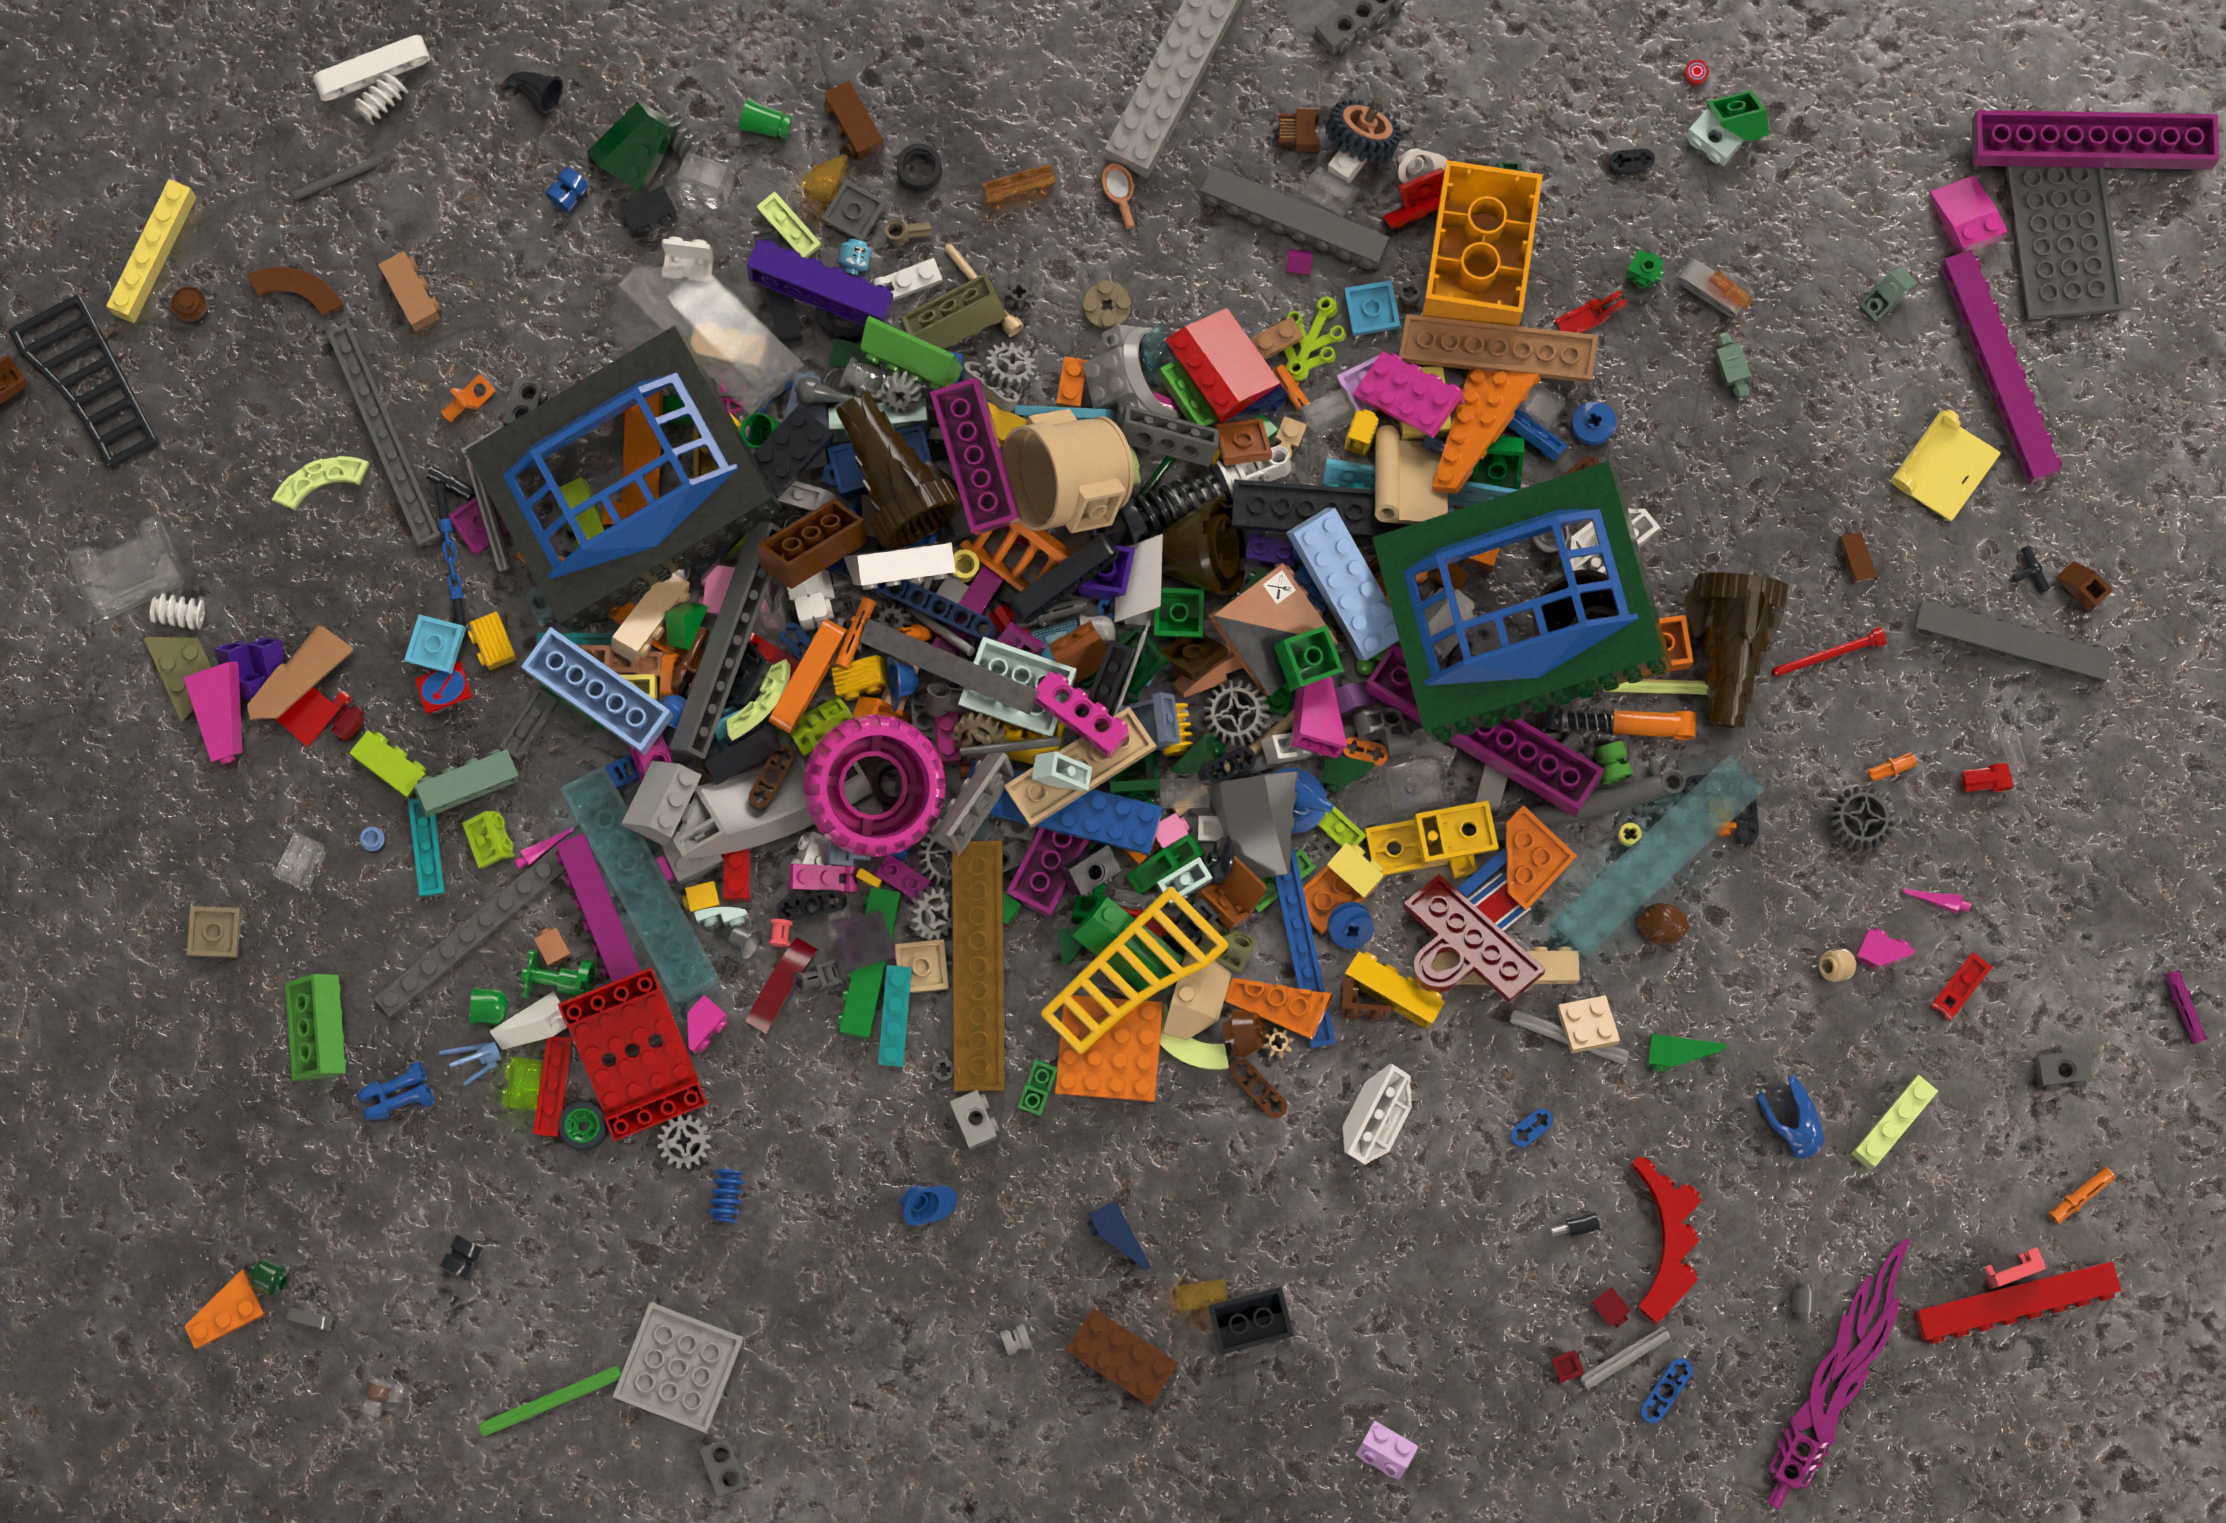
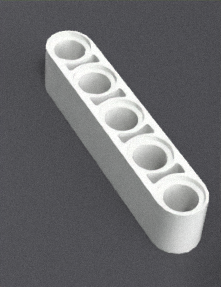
M414 35L317 72L313 76V81L322 101H329L372 85L377 79L383 80L382 75L384 73L395 76L426 64L430 60V56L422 36Z

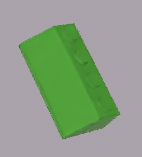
M868 316L860 348L866 360L876 365L881 362L887 365L886 368L893 373L896 371L898 373L900 371H907V377L909 378L916 375L915 383L923 381L929 384L928 387L933 391L956 383L963 367L954 354Z
M312 974L285 983L292 1081L330 1078L345 1074L346 1059L344 1057L339 976Z

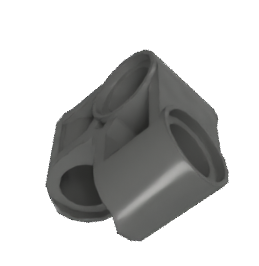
M1388 707L1375 711H1364L1354 716L1353 722L1359 740L1364 742L1377 739L1382 740L1389 756L1412 752L1413 743L1411 735L1407 730L1403 714L1397 708Z

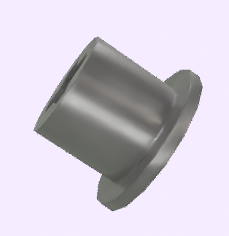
M740 925L736 926L729 936L728 944L739 950L742 958L748 959L756 951L760 943L761 932L758 929L749 931Z

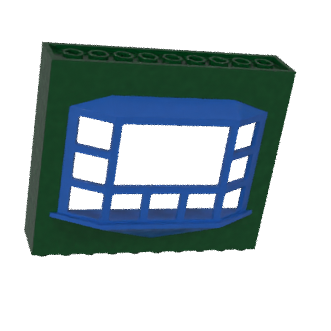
M1609 461L1372 537L1423 731L1435 742H1448L1453 739L1452 736L1458 734L1463 736L1475 733L1476 729L1484 726L1485 728H1493L1498 726L1500 721L1507 719L1515 721L1523 718V714L1529 712L1541 713L1546 711L1548 706L1555 704L1557 706L1567 705L1571 703V699L1577 697L1582 699L1594 696L1597 691L1603 689L1605 691L1615 690L1619 687V684L1625 682L1629 684L1642 681L1645 676L1651 674L1653 676H1660L1667 673V669L1673 668L1620 479ZM1587 519L1592 520L1598 546L1567 550L1561 528ZM1554 531L1569 585L1567 589L1462 621L1447 564ZM1600 554L1608 580L1577 585L1570 560L1572 558ZM1439 567L1444 590L1422 601L1415 576ZM1610 589L1618 616L1587 620L1580 594ZM1572 597L1579 622L1548 632L1542 606ZM1447 598L1454 624L1431 636L1425 610ZM1533 609L1540 635L1510 644L1503 619L1507 616ZM1495 621L1502 645L1501 648L1471 656L1465 630ZM1457 633L1463 660L1440 671L1434 645Z

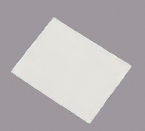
M1163 534L1128 546L1135 548V555L1126 595L1115 598L1114 623L1160 607Z

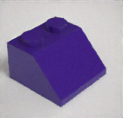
M1115 545L1120 552V556L1111 565L1078 588L1081 597L1108 600L1126 595L1135 548Z

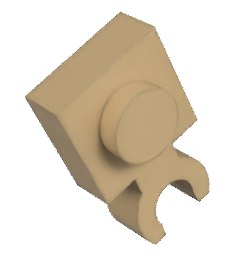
M1284 416L1275 440L1281 442L1277 446H1283L1288 450L1291 459V447L1298 449L1307 424Z

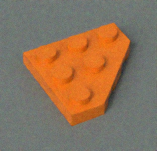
M1521 805L1505 822L1507 893L1523 909L1527 910L1577 855L1524 805Z

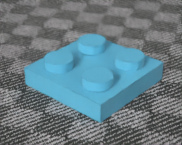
M419 614L404 661L452 674L466 627Z

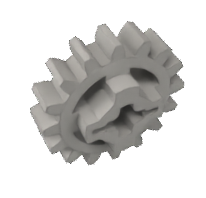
M1002 342L1000 348L993 345L992 350H988L983 366L986 367L985 374H991L989 380L998 381V387L1004 384L1007 390L1010 389V386H1014L1016 390H1019L1020 385L1027 387L1028 382H1032L1037 366L1034 365L1035 358H1029L1031 352H1023V346L1015 348L1014 343H1011L1008 347Z
M935 885L934 888L926 886V892L918 891V899L912 897L911 900L914 902V906L908 907L912 914L907 916V919L913 922L909 927L916 931V935L931 940L932 937L939 940L940 933L947 936V928H953V896H951L949 890Z
M679 1115L677 1122L669 1119L670 1126L661 1127L665 1134L658 1135V1139L662 1140L663 1143L657 1145L658 1149L665 1150L661 1157L663 1159L670 1157L668 1164L671 1166L677 1162V1168L680 1170L683 1164H686L689 1170L693 1162L700 1166L699 1158L707 1159L708 1156L704 1152L705 1150L712 1149L707 1144V1141H710L712 1136L705 1135L709 1130L708 1127L703 1126L700 1128L702 1121L697 1119L693 1122L692 1115H689L687 1120H684ZM687 1126L695 1128L699 1134L692 1135L688 1132ZM675 1129H677V1133L674 1136V1138L669 1139L671 1133ZM683 1133L688 1140H691V1142L687 1143L686 1150L679 1144L683 1140ZM701 1145L698 1152L692 1156L695 1147ZM670 1150L680 1151L682 1158L674 1156Z

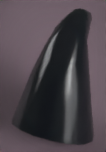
M536 71L512 73L505 79L502 86L504 90L510 87H518L529 95L540 112L544 114L555 109L560 102L563 92V83L559 76Z

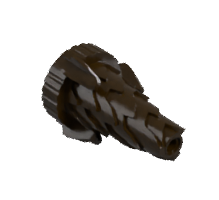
M863 391L859 396L853 397L843 405L838 406L836 409L837 415L851 439L852 449L856 455L855 462L865 479L862 482L868 494H863L860 499L862 518L865 520L868 536L876 537L884 549H899L928 537L955 518L963 507V503L957 494V483L950 475L930 461H926L925 464L922 463L915 448L908 446L902 434L894 429L885 411L880 412L868 391Z
M1725 572L1700 573L1694 579L1693 590L1685 596L1684 602L1688 624L1691 629V637L1700 638L1706 632L1704 654H1707L1705 684L1708 685V715L1712 726L1745 728L1748 703L1754 691L1755 675H1760L1762 652H1766L1768 644L1781 624L1784 610L1786 609L1787 583L1748 574Z

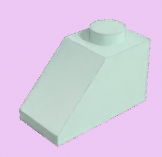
M1056 751L1036 755L1032 779L1052 787L1088 791L1092 767Z

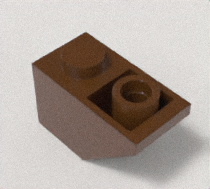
M2075 561L2056 577L2089 613L2113 591L2095 571Z

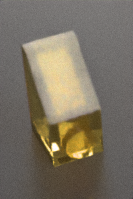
M842 154L813 166L810 173H806L802 180L801 187H803L805 196L830 205L849 166L848 156Z

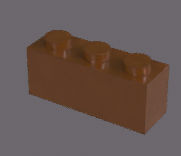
M849 80L824 93L826 102L823 103V106L829 116L833 114L837 122L834 125L840 136L844 134L848 142L845 144L851 155L856 154L860 161L884 148L883 138Z

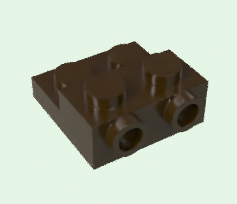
M1203 634V638L1179 637L1162 650L1170 661L1162 670L1176 678L1184 675L1190 680L1195 681L1228 655L1227 647Z

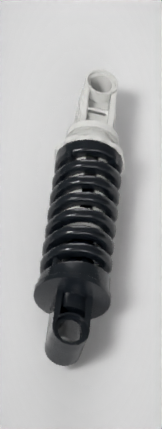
M1275 446L1271 448L1272 460L1257 461L1255 465L1253 464L1254 462L1224 467L1218 461L1216 464L1205 468L1207 475L1199 470L1195 473L1194 478L1186 475L1183 478V484L1178 480H1174L1171 483V489L1166 485L1160 486L1159 494L1155 490H1149L1147 492V499L1139 494L1135 497V501L1134 498L1129 499L1126 505L1118 510L1112 525L1087 530L1089 539L1091 541L1098 536L1096 534L1103 533L1107 535L1113 544L1130 539L1132 544L1135 545L1144 539L1142 535L1145 538H1150L1151 534L1148 526L1153 525L1156 533L1159 534L1163 531L1160 521L1165 520L1169 527L1174 523L1173 520L1181 519L1208 499L1224 497L1227 498V501L1224 503L1232 505L1234 479L1271 482L1280 477H1285L1291 471L1289 452L1283 446Z

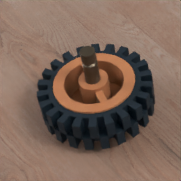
M1374 98L1372 103H1368L1367 106L1364 105L1363 100H1359L1356 103L1354 99H1350L1349 102L1342 100L1341 103H1336L1325 125L1329 141H1334L1333 145L1335 147L1341 146L1340 151L1348 153L1349 157L1353 159L1355 155L1359 156L1358 160L1362 162L1367 158L1368 163H1373L1374 160L1377 163H1382V161L1386 162L1389 158L1391 159L1402 138V131H1400V125H1396L1397 121L1395 118L1389 119L1391 114L1388 112L1381 113L1383 110L1380 108L1382 101L1378 98Z

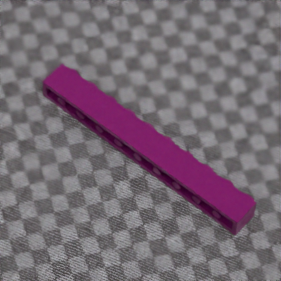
M1969 250L1945 258L1940 267L2029 485L2057 476L2061 471L2062 460L2060 455L2054 452L2052 447L2053 438L2051 433L2045 430L2042 411L2036 408L2033 389L2027 386L2025 370L2022 365L2018 364L2016 348L2013 343L2009 342L2007 326L2004 321L2001 322L1998 304L1995 299L1992 300L1989 293L1990 284L1987 278L1982 276L1980 271L1981 262L1978 256H1974L1973 251Z

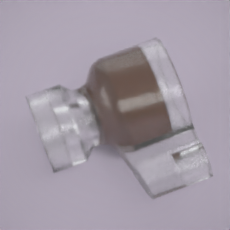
M369 1377L364 1391L367 1401L363 1403L361 1412L380 1417L383 1410L381 1404L383 1402H401L406 1387L379 1378Z

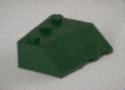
M637 101L587 153L602 169L637 190L649 187L679 124L644 103Z

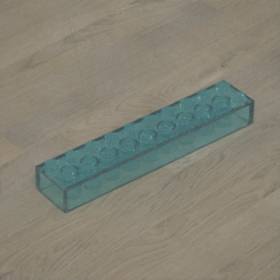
M1730 753L1551 922L1550 926L1574 951H1579V956L1585 961L1747 809L1766 788Z
M603 765L560 788L678 1007L721 985V979L643 835L621 825L628 808L606 767Z

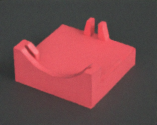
M2038 1247L2019 1254L2018 1257L2021 1264L1995 1274L1991 1265L1984 1267L1988 1276L1985 1279L1988 1289H1994L2046 1269Z

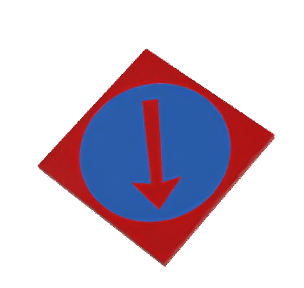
M461 661L455 663L452 674L436 670L415 678L426 714L472 698Z

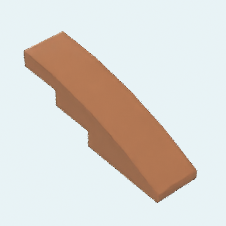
M1226 644L1224 646L1227 647V656L1195 681L1181 675L1172 683V688L1185 698L1226 683V673L1243 668V666Z
M577 645L619 675L655 674L657 678L661 677V661L665 654L664 652L649 651L645 658L640 657L637 663L634 664L612 651L611 645Z

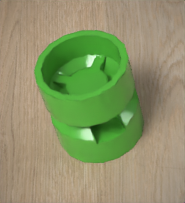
M1624 742L1606 744L1593 750L1596 764L1601 765L1604 769L1601 779L1604 785L1616 783L1634 775L1630 762L1625 760L1627 752Z

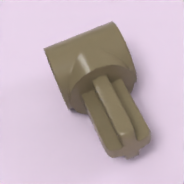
M891 219L885 225L886 240L894 247L902 246L904 243L909 242L910 238L929 237L932 233L929 222L907 224V221ZM894 229L902 231L901 235L896 237L890 235V232Z

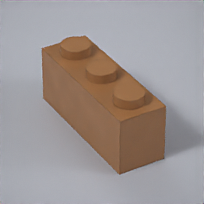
M402 251L378 264L415 332L441 319L437 312L441 308L434 296L429 298L426 291L430 288L423 276L418 278L415 271L419 268L412 256L408 258L405 252Z

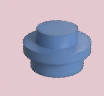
M368 827L360 834L361 846L370 852L379 850L385 842L383 832L377 827Z

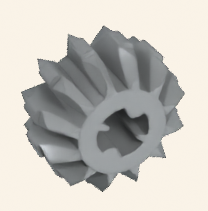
M898 371L894 372L892 376L888 375L880 387L882 392L881 400L888 401L886 404L887 408L895 407V413L899 412L900 408L905 413L910 408L914 409L918 404V400L922 397L920 392L921 383H914L916 375L909 378L907 377V371L903 372L902 376Z

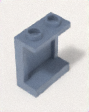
M1159 692L1152 694V699L1121 706L1119 713L1128 707L1131 708L1155 743L1157 749L1180 743L1175 695ZM1114 705V706L1112 707V708H1113V714H1114L1116 705Z

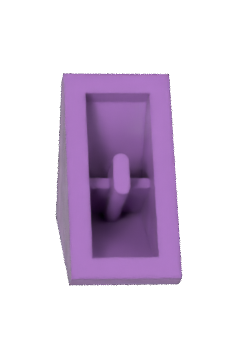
M1367 682L1349 683L1335 690L1341 717L1377 705L1375 697L1366 693Z

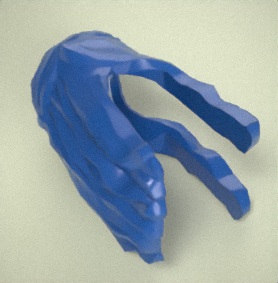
M1791 1075L1788 1077L1789 1086L1798 1106V1124L1796 1128H1790L1777 1121L1762 1092L1758 1093L1757 1100L1771 1127L1778 1134L1786 1138L1790 1144L1792 1155L1797 1159H1805L1816 1154L1824 1144L1823 1128L1819 1122L1814 1104L1805 1088L1795 1075Z

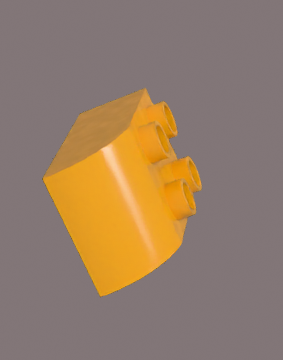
M1446 160L1422 316L1519 326L1524 307L1543 174Z

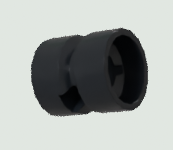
M456 1234L450 1245L451 1253L445 1254L439 1266L469 1281L475 1270L473 1264L480 1261L485 1249ZM458 1254L467 1258L465 1265L455 1261Z

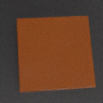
M1262 418L1215 424L1214 429L1219 430L1218 445L1224 466L1272 460V450Z

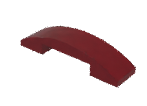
M798 937L795 938L760 992L745 1021L746 1023L767 1035L780 1014V1009L794 988V973L806 971L818 951L817 948Z

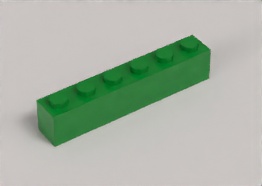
M871 887L870 893H865L863 907H866L865 917H860L858 931H861L859 941L855 940L853 952H862L863 959L849 966L847 979L851 980L849 989H844L842 1003L846 1005L844 1013H839L837 1028H840L841 1035L871 1040L902 897L900 892ZM871 922L879 924V930L875 933L868 930V925ZM883 944L886 951L883 955L875 953L876 945Z

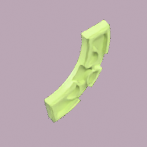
M338 456L308 463L292 476L290 475L281 484L274 494L272 501L296 510L300 502L311 491L322 485L334 482H349L360 485L368 469L369 462L354 457Z
M786 659L771 666L760 688L761 694L756 701L749 702L738 713L726 719L728 735L732 741L755 727L778 703L790 678V664Z
M1164 1004L1160 1045L1165 1051L1177 1060L1200 1069H1229L1225 1043L1209 1044L1193 1038L1184 1040L1163 1034L1169 1012L1167 1004Z

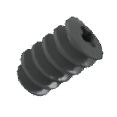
M678 112L665 116L679 124L669 146H672L674 152H679L680 158L685 159L687 164L693 163L702 154V146L706 140L702 138L696 141L699 133L694 132L690 135L692 126L688 125L683 128L686 120L683 118L677 122Z

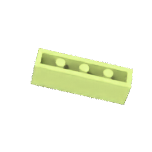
M1920 1075L1913 1078L1851 1154L1868 1169L1871 1170L1876 1167L1936 1095L1938 1090Z

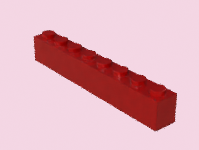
M2112 1261L1915 1311L1914 1315L1921 1340H1929L1930 1344L1945 1341L1944 1336L1954 1334V1337L1958 1338L1970 1335L1968 1331L1970 1329L1978 1328L1979 1332L1994 1329L1993 1324L2001 1321L2003 1326L2018 1323L2017 1317L2026 1315L2027 1319L2030 1320L2042 1317L2041 1311L2051 1309L2052 1314L2067 1310L2066 1305L2075 1303L2076 1308L2091 1304L2090 1299L2099 1297L2100 1302L2115 1298L2114 1293L2121 1291Z

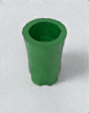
M747 98L741 114L738 131L755 132L786 139L792 117L783 115V112L760 105Z

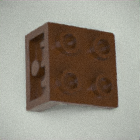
M1354 978L1343 979L1339 1014L1345 1015V1019L1358 1020L1360 1016H1368L1370 1021L1382 1022L1384 1018H1389L1392 1006L1357 1004L1358 985H1354Z

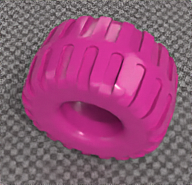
M864 715L840 723L822 737L815 746L808 760L804 775L805 802L814 824L836 846L861 856H888L910 848L919 842L933 827L940 815L945 798V774L936 749L929 739L917 728L891 716ZM879 756L885 758L896 767L901 776L902 789L898 800L890 809L881 814L868 815L859 812L849 803L845 795L844 780L846 773L854 762L863 757Z

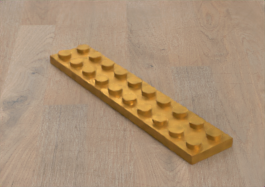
M970 841L960 856L952 852L954 1091H1004L1003 841Z

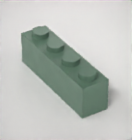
M496 749L489 752L487 757L483 759L473 758L466 761L464 766L460 768L450 767L443 770L439 776L434 778L427 776L418 780V784L415 785V793L427 818L517 783L519 775L508 750L501 751Z

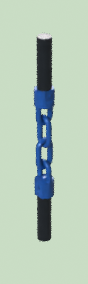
M440 483L435 484L434 487L440 519L439 530L440 533L445 534V541L442 544L444 560L449 563L451 572L447 578L450 600L453 601L456 624L466 627L462 599H464L460 575L455 573L454 562L457 559L456 546L449 536V533L453 532V527L449 519L444 484ZM446 545L448 547L452 545L453 558L449 556L448 559ZM451 578L453 580L457 578L458 586L452 587ZM466 627L464 636H465V635H468V633H467V627Z

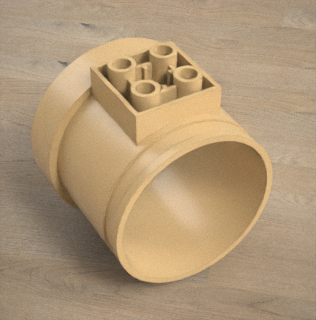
M1070 409L1035 414L1028 417L1025 425L1011 430L1004 441L1002 453L1022 517L1020 523L1030 530L1041 531L1066 525L1070 533L1110 526L1113 524L1118 510L1126 505L1131 496L1134 483V466L1131 451L1123 432L1109 418L1100 416L1077 420Z

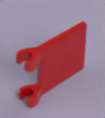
M312 687L276 720L309 747L334 717L350 703L352 697L345 691H341L332 703L316 688Z

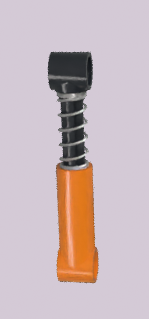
M1552 705L1548 706L1546 711L1537 713L1536 729L1546 734L1559 733L1561 729H1569V727L1577 728V730L1579 728H1587V730L1594 728L1597 731L1599 729H1607L1609 731L1610 729L1612 734L1660 736L1671 737L1677 740H1692L1696 738V713L1691 711L1664 713L1613 710L1610 715H1606L1605 712L1602 714H1596L1595 712L1586 714L1585 711L1582 713H1576L1575 711L1568 713L1566 710H1562L1561 706Z

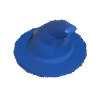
M1295 767L1283 768L1273 773L1299 772L1295 787L1297 797L1293 809V818H1295L1294 828H1292L1291 834L1305 833L1316 827L1324 817L1325 812L1330 813L1333 809V803L1327 801L1325 789L1319 779L1310 772Z

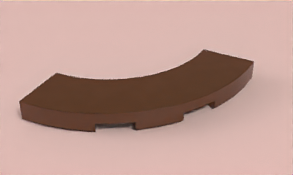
M273 267L248 274L259 298L272 293H294L311 302L321 313L322 317L344 307L339 296L327 283L306 271L288 267Z

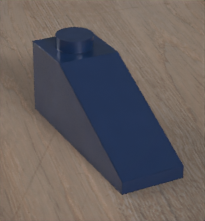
M1115 1200L1088 1214L1090 1221L1086 1223L1093 1236L1098 1234L1101 1240L1145 1271L1151 1269L1148 1260Z

